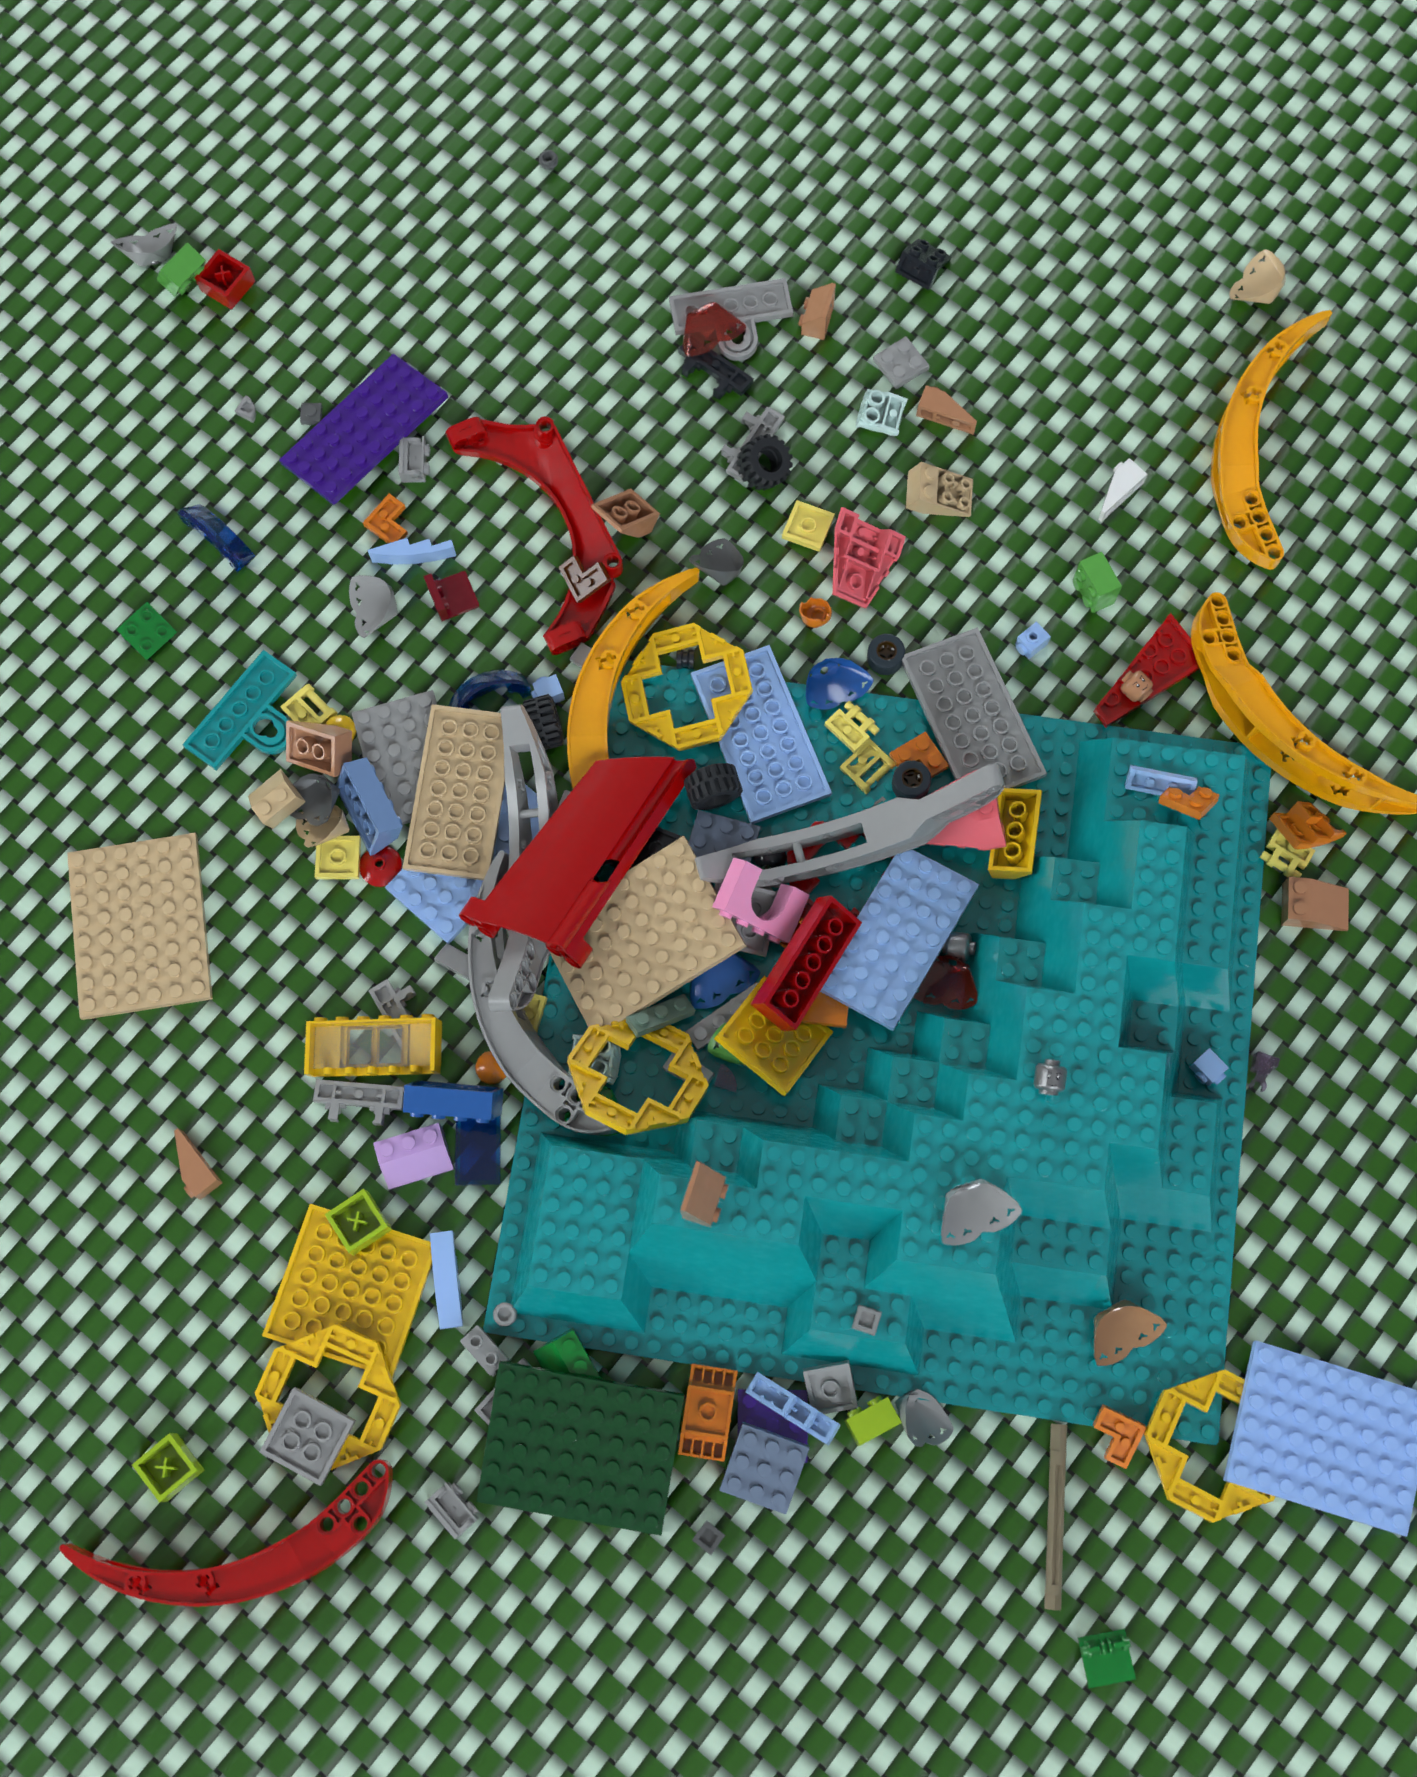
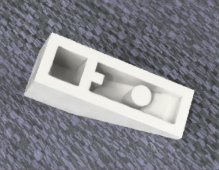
M1130 458L1125 463L1120 462L1113 470L1114 476L1098 518L1100 522L1144 484L1147 473Z

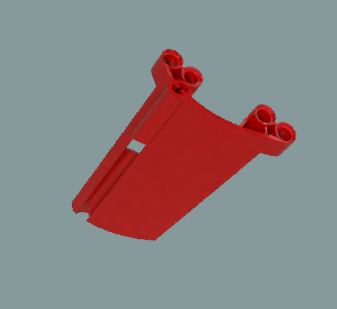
M627 757L595 761L487 898L482 900L477 897H470L459 913V917L465 923L476 926L481 933L490 938H494L502 927L542 941L551 953L564 957L571 966L581 969L593 951L592 947L583 939L683 789L684 780L697 768L695 760L677 761L674 760V757ZM613 859L619 861L618 866L608 881L598 882L593 879L605 860Z

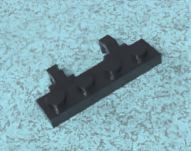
M691 335L678 348V353L685 357V364L682 366L681 374L688 378V375L694 373L695 369L698 371L704 370L717 379L719 386L713 389V396L719 400L726 392L730 394L734 391L742 396L754 383V378Z

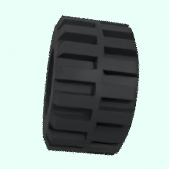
M765 434L764 436H757L742 446L741 452L737 455V458L740 460L736 464L740 467L738 473L743 475V482H749L748 486H755L756 490H768L785 481L791 473L789 469L793 467V463L790 462L793 456L788 452L790 450L789 446L785 447V441H779L776 435L771 437V434ZM759 452L769 458L771 462L770 472L765 471L760 466L758 461Z
M546 694L524 700L523 706L539 735L544 749L548 750L562 746L564 736L553 698Z
M729 763L705 766L694 771L684 780V786L691 807L695 810H710L724 806L734 801L743 792L736 768L733 764Z

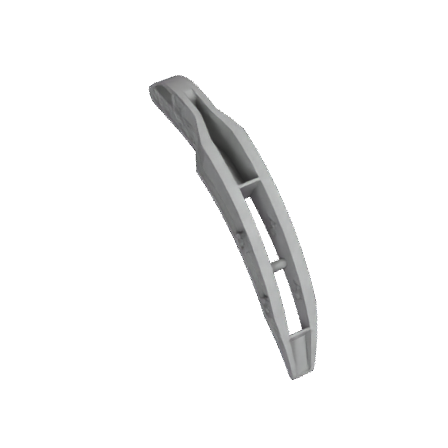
M522 704L501 707L504 774L509 818V869L532 841L530 818L538 817L540 831L558 809L552 767L539 735ZM531 751L538 808L529 809L519 752ZM507 929L509 933L508 941L488 997L489 1008L492 1012L521 1010L531 1002L541 977L544 962L550 954L544 942Z
M989 764L919 800L897 797L833 821L755 839L728 849L695 858L699 877L703 881L722 884L733 858L754 857L794 850L797 863L762 870L755 887L796 882L870 864L925 845L949 823L982 808L997 798L1004 790L1005 784L999 765ZM861 833L865 834L867 840L865 844L805 860L802 848L836 841Z
M501 850L496 855L482 882L477 898L485 900L509 870L508 853ZM470 925L468 971L473 1004L483 1036L504 1074L526 1098L558 1124L589 1135H607L619 1132L585 1115L581 1101L577 1102L576 1097L578 1093L572 1076L561 1067L538 1036L525 1010L492 1012L490 1010L488 997L506 948L507 929L501 927L498 931L499 936L497 938H490L481 933L476 926ZM476 935H477L478 937L482 938V941H480L479 939H477V938H476ZM562 1080H565V1086L560 1090L559 1084ZM570 1110L571 1117L568 1121H565V1114Z

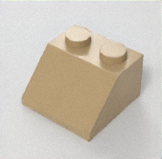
M281 769L248 796L251 808L261 822L273 829L306 802Z

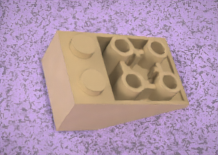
M920 462L908 471L906 508L922 514L970 517L973 479Z

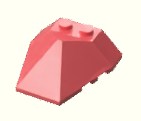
M841 507L835 525L832 595L862 608H867L879 590L880 582L884 577L888 576L891 565L899 559L906 536L891 529H879L858 519L859 514Z
M998 797L982 808L949 823L926 844L958 846V848L969 847L982 851L1007 847L1004 826L1000 820Z

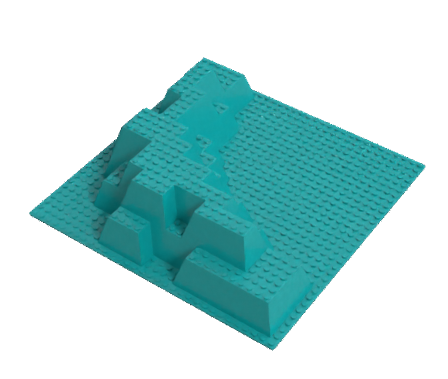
M627 661L618 681L610 710L608 725L609 759L627 757H674V760L677 761L694 759L697 767L695 771L708 765L726 763L718 742L678 751L629 722L621 681L633 667L634 661ZM661 665L662 675L643 679L650 715L670 710L674 728L709 720L691 678V672L697 670L677 669V667ZM785 682L832 795L755 823L754 825L761 826L758 839L808 828L817 821L829 822L869 809L881 797L886 799L884 802L897 798L892 790V778L897 766L893 769L889 768L890 771L878 782L876 780L870 786L871 791L867 795L855 785V782L847 774H844L839 769L854 753L827 729L824 724L839 709L846 714L848 710L844 708V705L847 702H841L837 707L827 710L813 708L806 702L805 684ZM865 693L862 697L850 701L854 705H858L865 716L871 717L875 721V725L880 729L876 735H873L869 730L865 733L888 756L891 751L926 731L944 757L919 700ZM1019 714L1047 772L1046 777L1015 788L1042 790L1032 874L1014 880L992 878L988 871L990 850L982 851L977 848H958V846L930 844L913 849L979 884L973 898L952 931L970 934L972 942H976L975 954L970 955L968 961L962 962L949 960L941 950L894 1031L848 1007L846 1028L827 1026L833 1033L785 1096L780 1094L746 1065L729 1063L713 1056L708 1052V1045L698 1051L691 1043L700 1064L713 1072L715 1076L709 1083L706 1094L687 1123L628 1135L623 1133L612 1136L589 1135L558 1124L536 1107L528 1098L524 1097L483 1327L484 1331L491 1334L549 1342L569 1329L574 1328L584 1348L685 1364L711 1366L750 1374L759 1372L763 1376L805 1382L804 1368L849 1360L855 1390L901 1397L905 1393L918 1389L932 1395L938 1403L1093 1426L1101 1406L1104 1404L1145 1424L1147 1427L1162 1390L1224 1370L1264 865V860L1259 857L1265 851L1271 768L1242 743L1116 726L1105 728L1101 724ZM856 718L852 719L859 727L862 725ZM875 756L869 757L867 763H869ZM858 757L855 758L849 765H856L858 763ZM878 760L861 779L866 782L884 763ZM1130 765L1197 778L1196 789L1199 786L1205 787L1220 794L1218 802L1200 820L1158 803L1160 795L1125 789ZM950 768L931 778L932 781L927 795L955 781ZM685 786L658 827L684 836L689 843L698 810L691 807ZM740 796L724 806L710 810H700L751 824ZM861 835L850 848L865 844L867 840ZM836 841L828 842L813 859L846 849ZM752 857L751 864L757 866ZM886 858L856 868L817 877L820 879V883L810 893L809 899L815 902L818 897L831 895L848 911L855 907L861 912L892 859ZM608 864L602 865L596 876L599 881L606 882L616 868ZM771 887L773 891L779 890V888ZM769 941L766 957L741 951L735 954L756 966L760 971V975L756 980L759 983L764 976L768 977L785 948L780 943L776 944ZM550 954L543 996L548 999L537 1034L561 1067L568 1072L567 1059L573 1048L572 1036L583 1035L588 1026ZM749 971L750 978L755 971ZM738 980L736 986H738L740 983L743 984L744 982ZM691 981L651 1006L682 994L691 1003ZM714 993L713 999H715L716 996H720L721 994ZM740 993L730 994L724 1002L711 1008H694L695 1013L693 1016L670 1025L686 1032ZM699 998V1000L697 1001V1003H699L700 1001L705 1002V1000H702L701 998ZM643 1037L636 1038L629 1050L620 1047L621 1059L618 1077L613 1085L605 1084L612 1089L618 1103L636 1113L639 1112L648 1097L669 1107L684 1083L683 1080L663 1069L664 1064L673 1052ZM1209 1048L1229 1067L1224 1072L1226 1077L1218 1085L1214 1082L1210 1086L1201 1084L1195 1078V1073L1189 1068ZM1045 1059L1060 1061V1066L1067 1069L1065 1089L1062 1092H1058V1096L1039 1093V1089L1034 1086L1036 1066L1040 1063L1045 1064ZM562 1080V1081L560 1082V1084H559V1089H560V1090H562V1089L564 1088V1086H565V1080ZM696 1161L703 1163L726 1177L725 1184L729 1185L725 1199L720 1198L717 1206L721 1208L717 1223L712 1222L711 1228L682 1219L680 1209ZM978 1179H984L1010 1195L1018 1202L1022 1209L1021 1214L1014 1222L999 1231L982 1232L975 1240L962 1245L942 1243L941 1230L946 1194L954 1187ZM1008 1208L1007 1216L1010 1215V1212L1015 1211V1209ZM993 1217L990 1224H993L995 1221L999 1222L1000 1220ZM964 1229L963 1236H965L966 1233H971L972 1230ZM950 1232L946 1236V1238H955V1236H953ZM1122 1300H1129L1160 1316L1167 1324L1164 1332L1156 1340L1144 1347L1132 1348L1124 1359L1106 1366H1098L1094 1357V1318L1098 1313ZM501 1303H511L517 1311L515 1322L509 1326H501L494 1320V1309ZM858 1305L882 1312L875 1336L852 1329ZM1153 1324V1325H1154V1329H1153V1330L1155 1331V1330H1156V1327H1157V1326H1160V1324ZM1140 1333V1337L1138 1339L1140 1340L1142 1339V1337H1147V1335ZM1116 1347L1115 1354H1117V1352L1121 1351L1123 1348ZM1102 1353V1355H1101V1357H1100V1359H1102L1103 1357H1104V1358H1108V1357L1105 1356L1103 1353ZM1215 1393L1207 1413L1185 1403L1171 1439L1209 1445L1218 1444L1222 1395Z

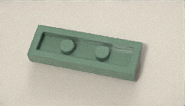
M682 994L627 1016L626 1023L636 1038L693 1016L695 1009L687 997Z

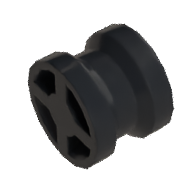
M693 648L677 650V669H682L683 667L694 669Z

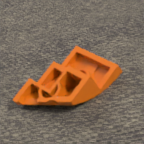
M1297 801L1288 813H1273L1269 818L1294 849L1322 846L1336 841L1347 834L1343 829L1336 830L1329 824L1330 819L1310 802Z
M819 992L803 1018L802 1023L846 1028L848 1006Z

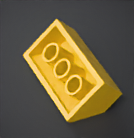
M1004 788L998 796L1000 820L1004 826L1007 847L990 850L988 871L992 878L1014 880L1032 874L1042 790Z

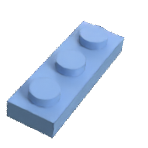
M1130 765L1125 789L1161 795L1171 787L1178 788L1182 792L1191 795L1195 791L1198 781L1194 777Z

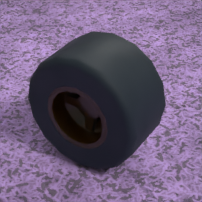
M892 634L876 636L868 646L867 662L869 667L880 675H890L900 670L902 659L905 655L903 642Z
M915 760L903 762L894 771L892 790L897 797L919 800L928 794L932 781L931 773L921 762Z

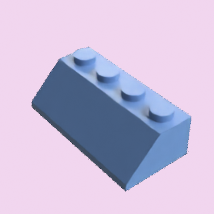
M367 757L343 763L336 786L339 787V795L370 856H372L399 837L403 827L402 820L399 816L397 817L393 803L387 798L382 782H379L375 768L370 764Z

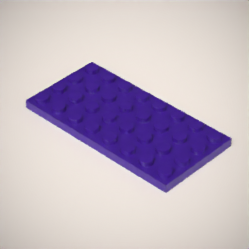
M392 354L282 456L279 461L300 480L332 505H335L397 447L403 437L406 438L448 398V394L398 356Z

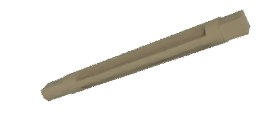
M1051 1424L1044 1607V1609L1061 1610L1067 1425Z

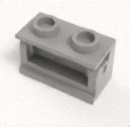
M422 436V442L417 437H403L400 440L399 476L402 483L426 482V475L430 474L429 462H427V456H430V445L426 444L424 436Z
M478 1325L460 1340L463 1346L490 1376L494 1377L497 1374L500 1361L510 1362V1359Z
M446 1482L445 1486L438 1489L424 1503L453 1538L457 1539L479 1519L476 1515L479 1511L472 1502L468 1501L466 1503L461 1497L463 1492L455 1483L451 1485L449 1482Z

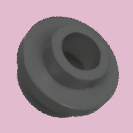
M545 150L539 157V164L544 169H553L558 164V156L552 150Z

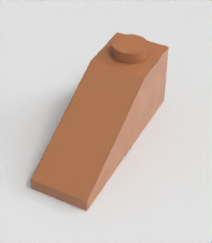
M925 386L918 404L916 416L974 435L977 421L945 391L937 387Z
M177 1128L174 1130L181 1177L186 1185L184 1190L191 1198L196 1197L202 1200L222 1184V1181L185 1132Z

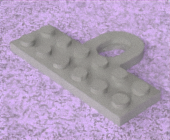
M786 278L669 296L675 334L681 335L715 329L720 352L723 356L733 361L748 359L755 353L758 346L756 322L793 317ZM739 326L745 330L744 341L741 344L733 343L732 338L727 335L730 327Z

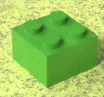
M187 242L160 269L157 281L174 297L179 293L183 295L189 289L191 280L193 279L196 282L195 276L205 269L204 263L206 260Z
M1101 551L1079 562L1073 577V585L1082 594L1084 605L1090 608L1093 614L1114 604L1122 585L1103 552Z

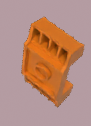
M698 1364L691 1365L678 1451L679 1455L725 1462L738 1371Z

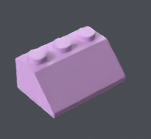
M439 1123L373 1143L379 1166L389 1190L454 1170L443 1127Z

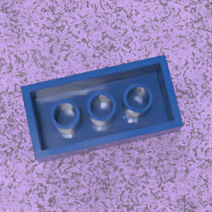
M417 1080L404 1085L403 1112L410 1113L411 1117H423V1114L432 1115L433 1119H445V1116H452L455 1121H467V1118H474L477 1123H489V1120H495L496 1117L502 1115L504 1088Z

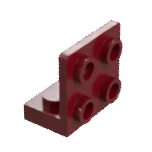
M466 571L456 573L441 580H434L431 573L424 576L441 622L479 608L478 600Z

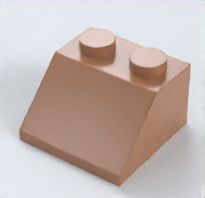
M835 283L813 289L810 298L806 297L804 303L805 315L801 314L799 326L802 327L801 335L825 339L834 308Z

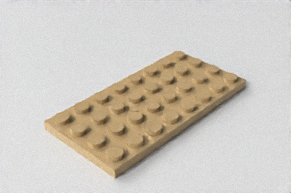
M431 705L403 870L484 880L493 861L505 789L501 713Z

